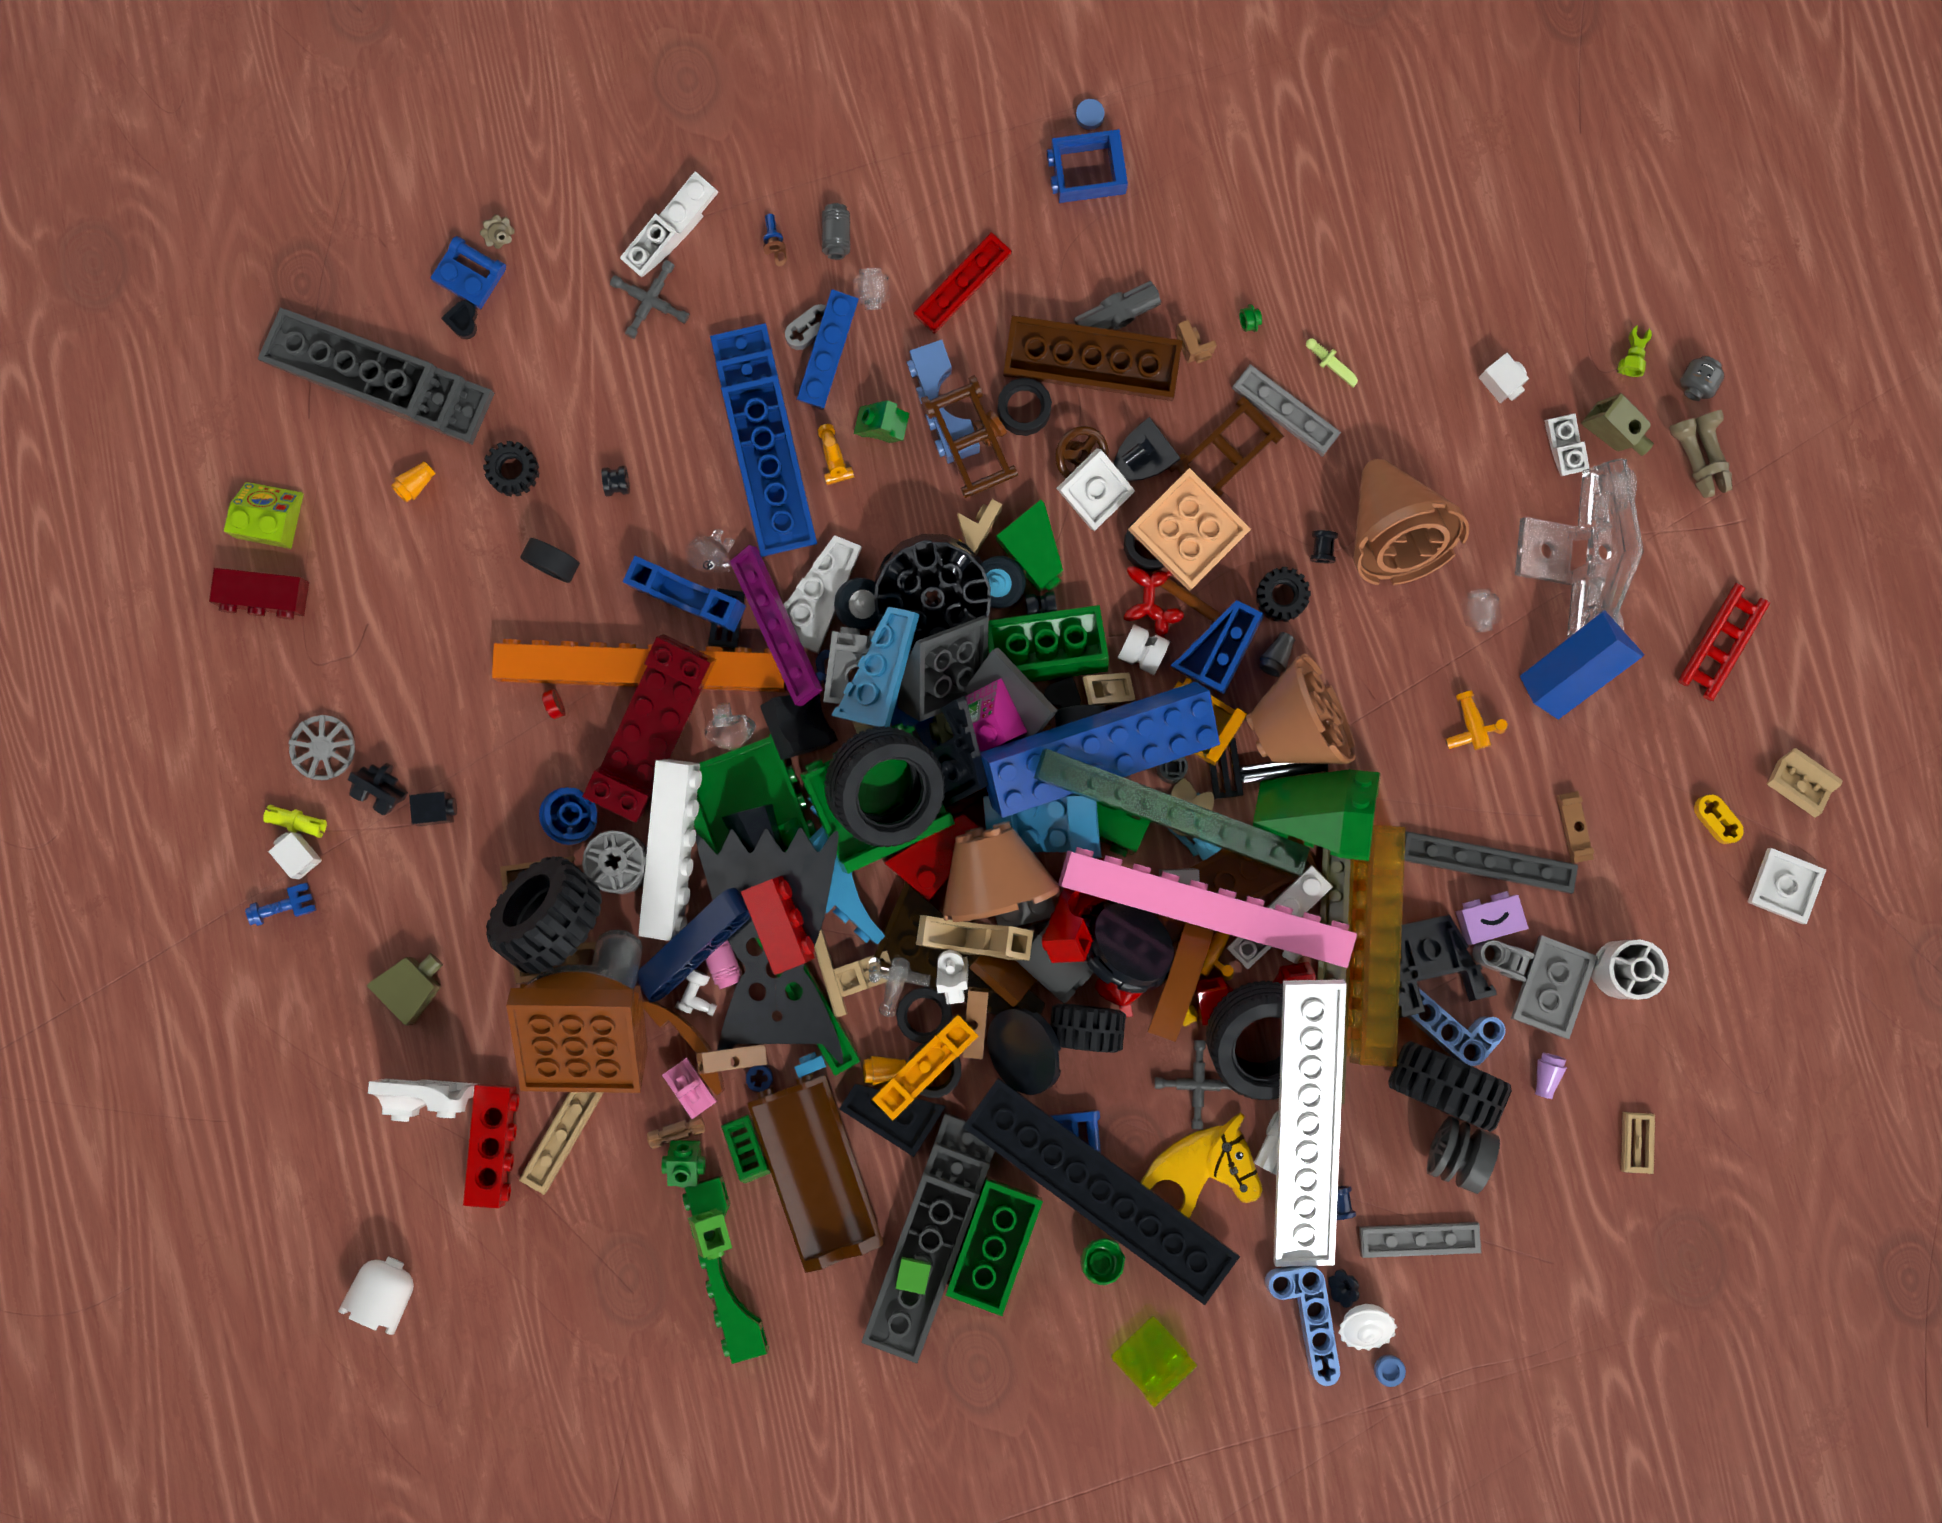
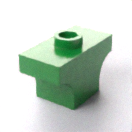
M888 400L860 406L854 434L861 437L879 439L887 443L903 441L910 413L897 408L896 403Z

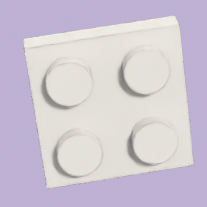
M1098 448L1056 488L1088 527L1094 531L1135 492L1106 454Z
M1767 848L1747 903L1797 923L1807 924L1826 869L1776 849Z

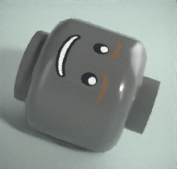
M1708 356L1693 359L1680 379L1681 387L1685 390V396L1694 401L1712 398L1725 377L1722 365L1716 359Z

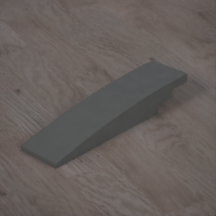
M281 307L258 357L259 361L471 445L475 441L495 394L491 389L466 381L463 377L437 368L432 363Z
M946 1112L861 1342L914 1363H918L994 1154L992 1148L963 1128L967 1120ZM902 1257L931 1263L925 1295L895 1289Z

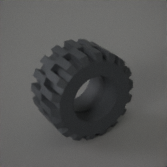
M1056 1004L1052 1006L1050 1026L1054 1030L1062 1048L1116 1053L1123 1050L1126 1014L1117 1009L1075 1004Z

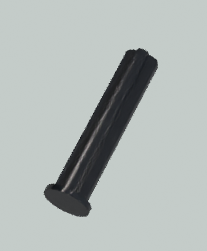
M1271 761L1240 767L1241 780L1244 783L1329 771L1328 764L1275 763Z

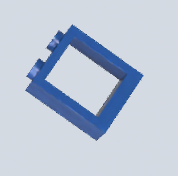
M1120 129L1052 138L1051 149H1047V161L1049 167H1054L1055 176L1051 177V188L1053 194H1058L1059 203L1126 194L1128 181ZM1108 149L1113 182L1065 188L1061 155Z

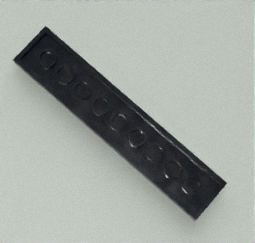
M999 1078L996 1079L963 1125L964 1129L1203 1305H1206L1240 1258L1239 1254Z

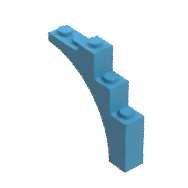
M812 805L810 809L817 815V812L814 806ZM823 826L809 839L817 852H820L828 840ZM836 858L826 913L835 906L836 908L833 913L845 924L850 920L857 927L854 933L865 943L871 940L878 944L885 935L870 919L861 903L852 872L849 874L843 872Z

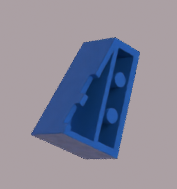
M1236 600L1171 665L1172 669L1225 694L1264 617L1263 613Z

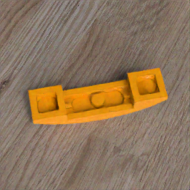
M957 1015L872 1100L894 1120L915 1097L979 1036Z

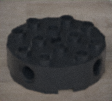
M921 534L901 541L884 557L875 576V609L879 621L882 620L888 607L919 614L910 648L912 651L918 640L984 615L988 617L990 613L991 587L982 560L966 543L945 534ZM928 591H937V597L935 595H932L930 598L927 597Z

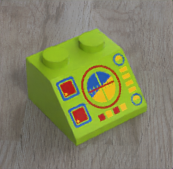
M246 482L229 505L224 532L236 539L291 549L304 494L302 492Z

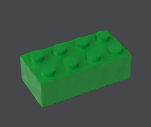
M986 1177L947 1285L945 1296L1003 1316L1043 1203L1042 1197Z

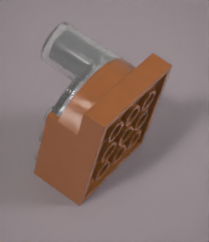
M618 929L609 930L601 934L597 939L591 966L566 965L556 967L548 972L539 974L528 984H520V988H510L506 1007L520 1091L641 1092L648 1046L641 986H636L643 947L641 941L634 934Z

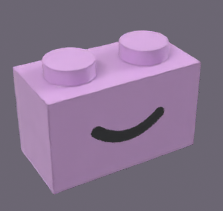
M1508 891L1491 895L1492 901L1481 904L1480 899L1462 903L1464 909L1455 912L1462 936L1467 944L1472 945L1529 929L1519 895L1509 896Z

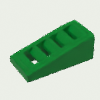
M750 1115L721 1125L741 1182L748 1183L771 1173ZM747 1128L748 1132L733 1138L732 1132ZM748 1139L751 1140V1143L740 1148L736 1146L740 1142ZM754 1150L755 1155L744 1160L741 1159V1155ZM757 1162L759 1163V1167L746 1171L745 1167Z

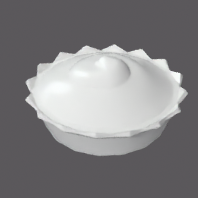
M1362 1304L1355 1306L1346 1313L1338 1333L1341 1335V1341L1346 1342L1348 1347H1355L1357 1350L1364 1348L1370 1351L1374 1347L1380 1348L1383 1344L1389 1343L1390 1338L1396 1335L1395 1329L1397 1326L1394 1323L1395 1319L1389 1316L1380 1306Z

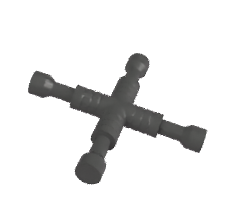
M664 261L661 273L658 278L654 279L648 292L635 285L631 286L623 282L616 275L612 277L610 286L616 289L621 288L627 291L628 295L641 301L635 313L636 318L625 331L628 337L635 339L639 325L642 320L645 321L652 307L664 314L669 313L675 316L678 321L684 324L688 321L689 313L683 310L679 311L671 307L670 303L658 298L660 291L665 285L664 280L675 267L670 261Z
M1194 1040L1196 1062H1193V1078L1167 1080L1163 1077H1155L1154 1088L1176 1087V1090H1193L1192 1107H1194V1118L1191 1123V1129H1203L1201 1111L1202 1107H1204V1091L1232 1089L1224 1084V1082H1221L1220 1079H1205L1203 1051L1206 1048V1041Z

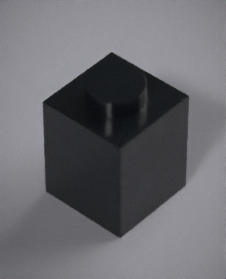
M443 791L409 795L412 825L427 826L454 823L453 815L457 814V804L455 798H452L450 793Z

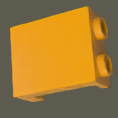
M1187 677L1184 683L1178 681L1173 689L1190 684L1192 680ZM1211 695L1220 745L1212 747L1209 753L1208 749L1194 754L1215 766L1245 720L1247 713L1239 708L1234 710Z

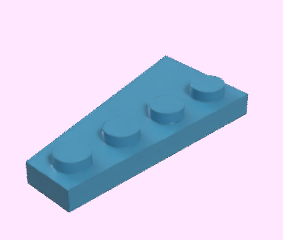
M893 607L887 608L870 640L872 644L867 654L860 659L857 665L859 667L852 682H848L843 692L845 695L839 707H835L831 716L878 728L882 726L890 727L919 614Z

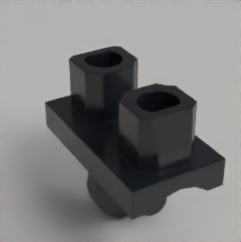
M385 763L381 768L374 764L369 769L362 767L356 773L354 771L351 772L347 779L352 782L349 796L363 802L367 800L369 794L374 795L377 799L373 809L381 815L390 813L396 804L405 800L408 792L396 786L398 779L391 775L393 766L389 763Z

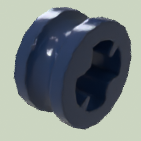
M765 1065L753 1066L746 1074V1083L753 1091H764L773 1082V1073ZM758 1070H763V1075L767 1074L768 1077L767 1081L762 1082L761 1087L755 1085L757 1081L752 1082V1075H756Z

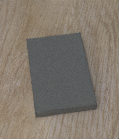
M999 648L992 650L964 690L971 694L1002 678L1027 732L1011 740L1016 741L1042 732L1057 712V709Z

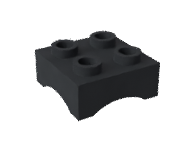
M820 693L803 706L795 705L791 695L774 697L760 705L781 760L824 749L838 741L835 731L829 726L824 717Z

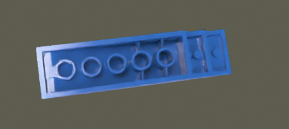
M766 323L710 336L761 557L816 545L815 531Z

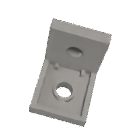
M841 627L840 632L832 631L823 702L841 703L845 695L843 692L848 682H850L848 678L849 672L853 668H857L862 656L867 654L872 644L870 640L875 631H870L869 636L860 635V629Z

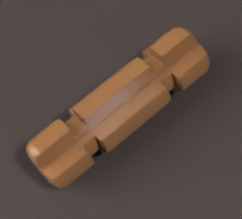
M696 1116L693 1119L690 1118V1122L687 1123L684 1120L662 1127V1131H659V1129L647 1133L649 1146L655 1149L663 1146L662 1143L664 1142L670 1144L671 1140H683L689 1138V1134L692 1133L694 1136L704 1133V1121L701 1116Z

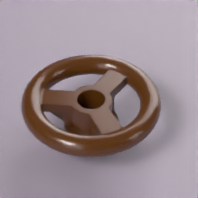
M1080 426L1069 430L1060 439L1056 448L1055 461L1059 472L1065 479L1072 472L1066 467L1064 459L1072 464L1080 465L1091 454L1090 451L1096 442L1099 448L1109 457L1107 442L1098 430L1088 426ZM1079 435H1088L1084 443L1071 441ZM1082 450V455L1078 458V453Z

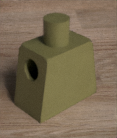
M1622 393L1597 402L1581 422L1585 428L1618 452L1632 448L1640 456H1643L1654 444L1644 435L1650 428L1651 423Z
M432 953L420 964L413 957H406L372 980L367 987L405 1026L413 1025L441 988L440 984L432 976L443 964Z

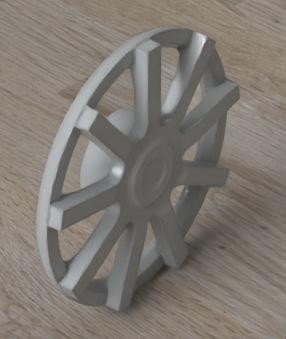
M326 715L314 716L299 723L288 743L293 766L301 774L314 780H329L339 776L349 767L355 753L354 737L348 726L339 719ZM319 721V735L315 736L308 725ZM325 721L337 724L328 736L325 735ZM343 729L349 740L334 743L333 738ZM302 730L310 737V743L297 741ZM295 746L309 748V752L297 758ZM350 746L348 759L335 753L336 748ZM310 757H314L308 772L300 763ZM331 757L344 763L336 772H333L329 762ZM320 760H323L328 775H315Z

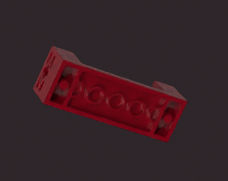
M665 634L656 637L644 662L647 665L646 670L601 766L594 770L582 796L583 798L635 823L644 815L652 798L656 760L671 758L716 662L715 658Z

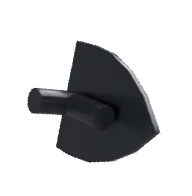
M1149 417L1126 437L1118 450L1114 465L1127 481H1137L1162 473L1181 460V458Z

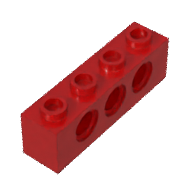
M474 1085L463 1206L499 1209L505 1206L506 1201L510 1200L511 1183H507L508 1171H512L514 1165V1154L510 1153L511 1141H515L517 1134V1124L513 1123L514 1111H518L520 1095L516 1093V1086ZM493 1108L499 1109L502 1114V1120L499 1124H495L490 1120L489 1114ZM489 1138H494L499 1143V1150L496 1154L489 1152L487 1149ZM486 1168H491L496 1173V1181L493 1184L488 1183L484 1178Z

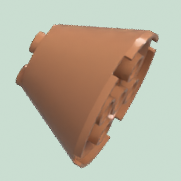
M1307 654L1298 656L1256 705L1252 713L1246 715L1250 728L1256 732L1259 739L1256 741L1257 749L1262 757L1269 756L1271 761L1275 763H1351L1356 758L1355 754L1351 755L1350 749L1355 747V743L1345 712L1332 685L1326 687L1319 675L1323 674L1322 669Z
M1009 821L995 824L992 829L983 831V827L965 831L966 834L955 837L956 842L944 902L943 918L945 921H948V916H952L953 922H963L1019 910L1017 903L1033 900V904H1036L1056 895L1060 891L1059 885L1014 828L1011 827Z

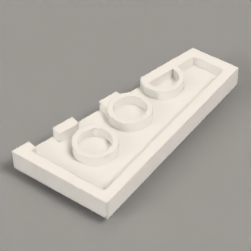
M834 535L814 562L813 567L802 578L787 602L783 604L803 648L819 654L835 615V595L841 585L849 580L862 549L860 545Z

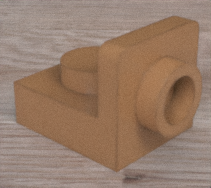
M1189 320L1178 323L1175 335L1177 340H1183L1182 352L1186 362L1196 361V363H1202L1209 360L1217 347L1215 340L1199 346L1201 340L1196 327L1192 328Z

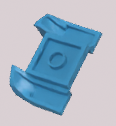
M1072 794L1003 818L991 807L989 796H983L986 830L992 829L995 824L1009 821L1011 827L1014 828L1032 852H1075L1076 848L1079 847L1093 851V858L1098 859L1102 857L1096 795Z

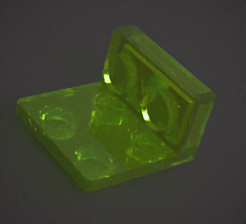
M1151 1316L1111 1355L1112 1360L1143 1392L1145 1399L1153 1408L1198 1366L1192 1356L1155 1316Z

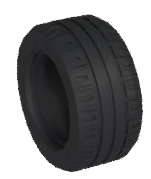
M882 726L866 729V731H861L859 734L856 733L853 735V738L847 739V742L842 744V747L837 750V753L833 755V760L829 763L828 773L825 775V797L829 809L839 823L861 842L878 847H894L898 844L902 845L905 842H910L926 831L940 812L943 804L942 801L945 797V776L941 764L934 753L922 742L902 729ZM890 759L906 761L910 768L911 782L909 791L903 801L892 810L880 814L862 811L860 809L858 793L860 783L866 773L883 761Z
M1264 980L1241 985L1239 988H1235L1232 992L1227 993V996H1224L1222 1001L1217 1003V1006L1214 1007L1210 1015V1019H1208L1206 1044L1214 1067L1224 1084L1234 1092L1247 1098L1258 1100H1274L1279 1098L1281 1056L1265 1063H1253L1238 1057L1235 1053L1237 1038L1243 1029L1255 1020L1266 1017L1282 1018L1283 983L1265 982Z

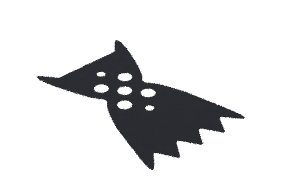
M802 828L798 829L786 852L780 849L768 829L764 830L752 853L746 850L734 830H730L718 855L698 834L696 835L700 860L713 900L727 889L737 888L741 894L743 890L782 875L783 879L789 883L792 889L791 899L795 908L799 909L804 921L802 926L806 936L811 938L815 947L825 918L839 839L837 830L829 837L820 852L814 849ZM750 917L747 922L728 938L736 956L745 966V973L739 980L731 999L722 1028L718 1050L732 1049L736 1044H822L839 1063L843 1064V1053L834 1026L814 983L804 972V964L784 971L779 978H771L766 973V965L769 961L764 949L759 956H752L748 953L746 949L748 940L751 938L759 939ZM796 982L802 987L803 994L799 1000L793 1001L786 996L785 988L789 983ZM753 983H761L766 988V996L763 1000L755 1001L750 997L749 988ZM776 1010L782 1013V1019L778 1022L772 1019V1013Z

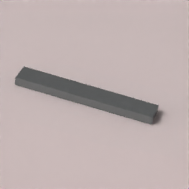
M1405 831L1403 834L1399 857L1401 861L1570 894L1574 893L1578 870L1577 864Z

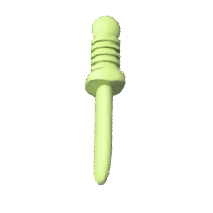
M1313 338L1306 341V347L1322 360L1319 364L1322 368L1327 365L1348 385L1353 388L1358 382L1356 375L1334 356L1337 353L1336 350L1332 349L1329 352Z

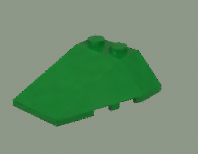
M1348 769L1262 780L1260 782L1253 826L1284 838H1288L1290 835L1304 841V845L1311 848L1315 845L1330 850V855L1338 858L1369 861L1381 773Z

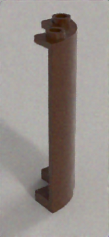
M812 1073L795 1079L797 1085L778 1092H774L773 1087L756 1093L758 1099L747 1103L805 1273L822 1270L841 1260L864 1255L884 1245L826 1076L814 1078Z

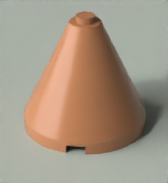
M1374 459L1369 461L1364 467L1361 476L1353 556L1359 575L1371 584L1379 585L1378 579H1390L1392 585H1399L1420 579L1448 563L1456 555L1453 548L1459 541L1465 544L1469 535V523L1463 511L1457 505L1387 460Z

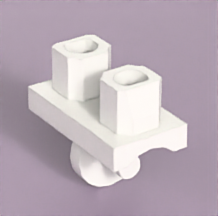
M954 950L944 951L938 958L936 986L938 993L945 992L947 1004L964 1002V990L968 989L967 957H962L959 952Z

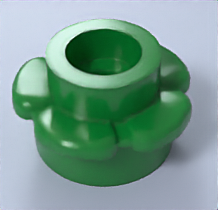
M1248 304L1247 308L1240 309L1239 319L1243 331L1257 332L1258 326L1262 325V314L1259 308L1255 309L1252 304Z

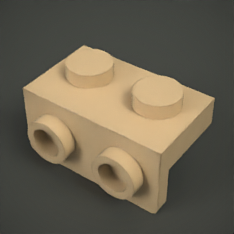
M1793 748L1777 761L1767 785L1816 818L1822 814L1831 793L1839 788L1843 781L1800 750Z

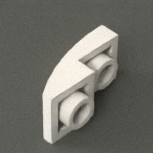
M1576 413L1544 420L1551 451L1560 476L1590 470L1585 441L1581 442Z

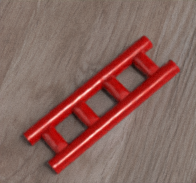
M1735 583L1678 680L1680 684L1689 686L1693 679L1707 689L1703 697L1709 701H1714L1770 605V602L1763 598H1760L1755 605L1741 597L1745 587L1738 583ZM1734 607L1750 615L1742 629L1727 621ZM1720 631L1735 639L1728 654L1713 645ZM1706 655L1721 663L1714 678L1699 670Z

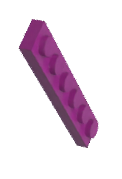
M748 545L730 560V564L794 704L803 706L823 689L757 547Z

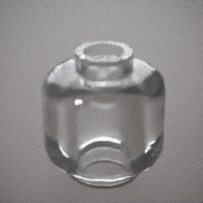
M881 268L859 269V274L853 277V295L859 298L857 304L864 305L865 310L882 309L881 303H886L890 300L889 275L882 272Z
M1489 588L1467 592L1468 596L1461 601L1465 625L1475 627L1476 632L1493 630V625L1502 619L1499 596L1496 593H1491Z

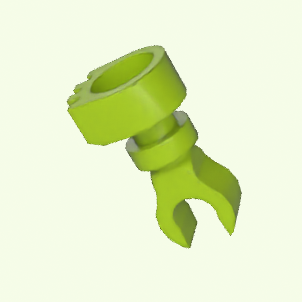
M1638 325L1630 332L1629 342L1631 348L1628 349L1627 356L1619 362L1617 373L1629 377H1641L1644 375L1646 361L1644 360L1646 352L1644 348L1652 337L1650 328L1645 332L1644 339H1640L1637 336Z

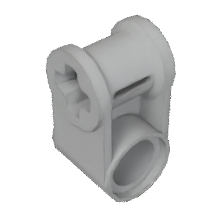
M1494 940L1477 943L1472 953L1473 959L1477 964L1520 982H1525L1526 977L1524 974L1529 960L1534 957V954L1529 951ZM1488 946H1491L1495 952L1494 958L1490 962L1484 955L1485 949Z

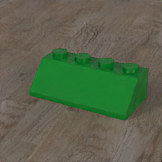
M1100 605L988 621V655L992 650L999 648L1030 682L1108 672L1109 655Z

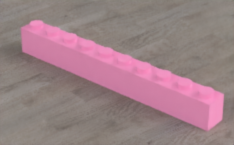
M1079 847L1076 848L1075 852L1067 851L1058 883L1061 887L1348 968L1357 933L1348 931L1350 926L1348 924L1332 920L1331 926L1320 923V916L1304 912L1303 918L1292 915V908L1276 904L1275 909L1263 907L1264 900L1247 896V900L1242 901L1235 899L1236 892L1219 888L1218 893L1207 891L1208 884L1194 880L1190 881V885L1179 883L1180 876L1163 871L1161 877L1151 875V868L1134 863L1133 869L1121 866L1123 861L1121 859L1105 855L1104 861L1093 858V851Z

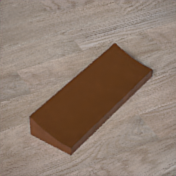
M1012 315L1003 376L1031 378L1039 382L1173 401L1183 340Z

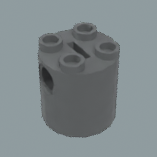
M1050 920L1033 923L1027 929L1034 931L1030 960L1016 961L1065 1004L1076 992L1075 990L1082 986L1093 974V971L1087 965L1089 960L1086 957L1085 962L1052 963L1047 951L1042 947V936L1046 932Z

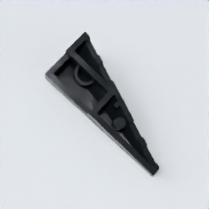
M772 804L722 817L729 832L734 830L749 853L753 852L765 829H768L780 849L784 852Z

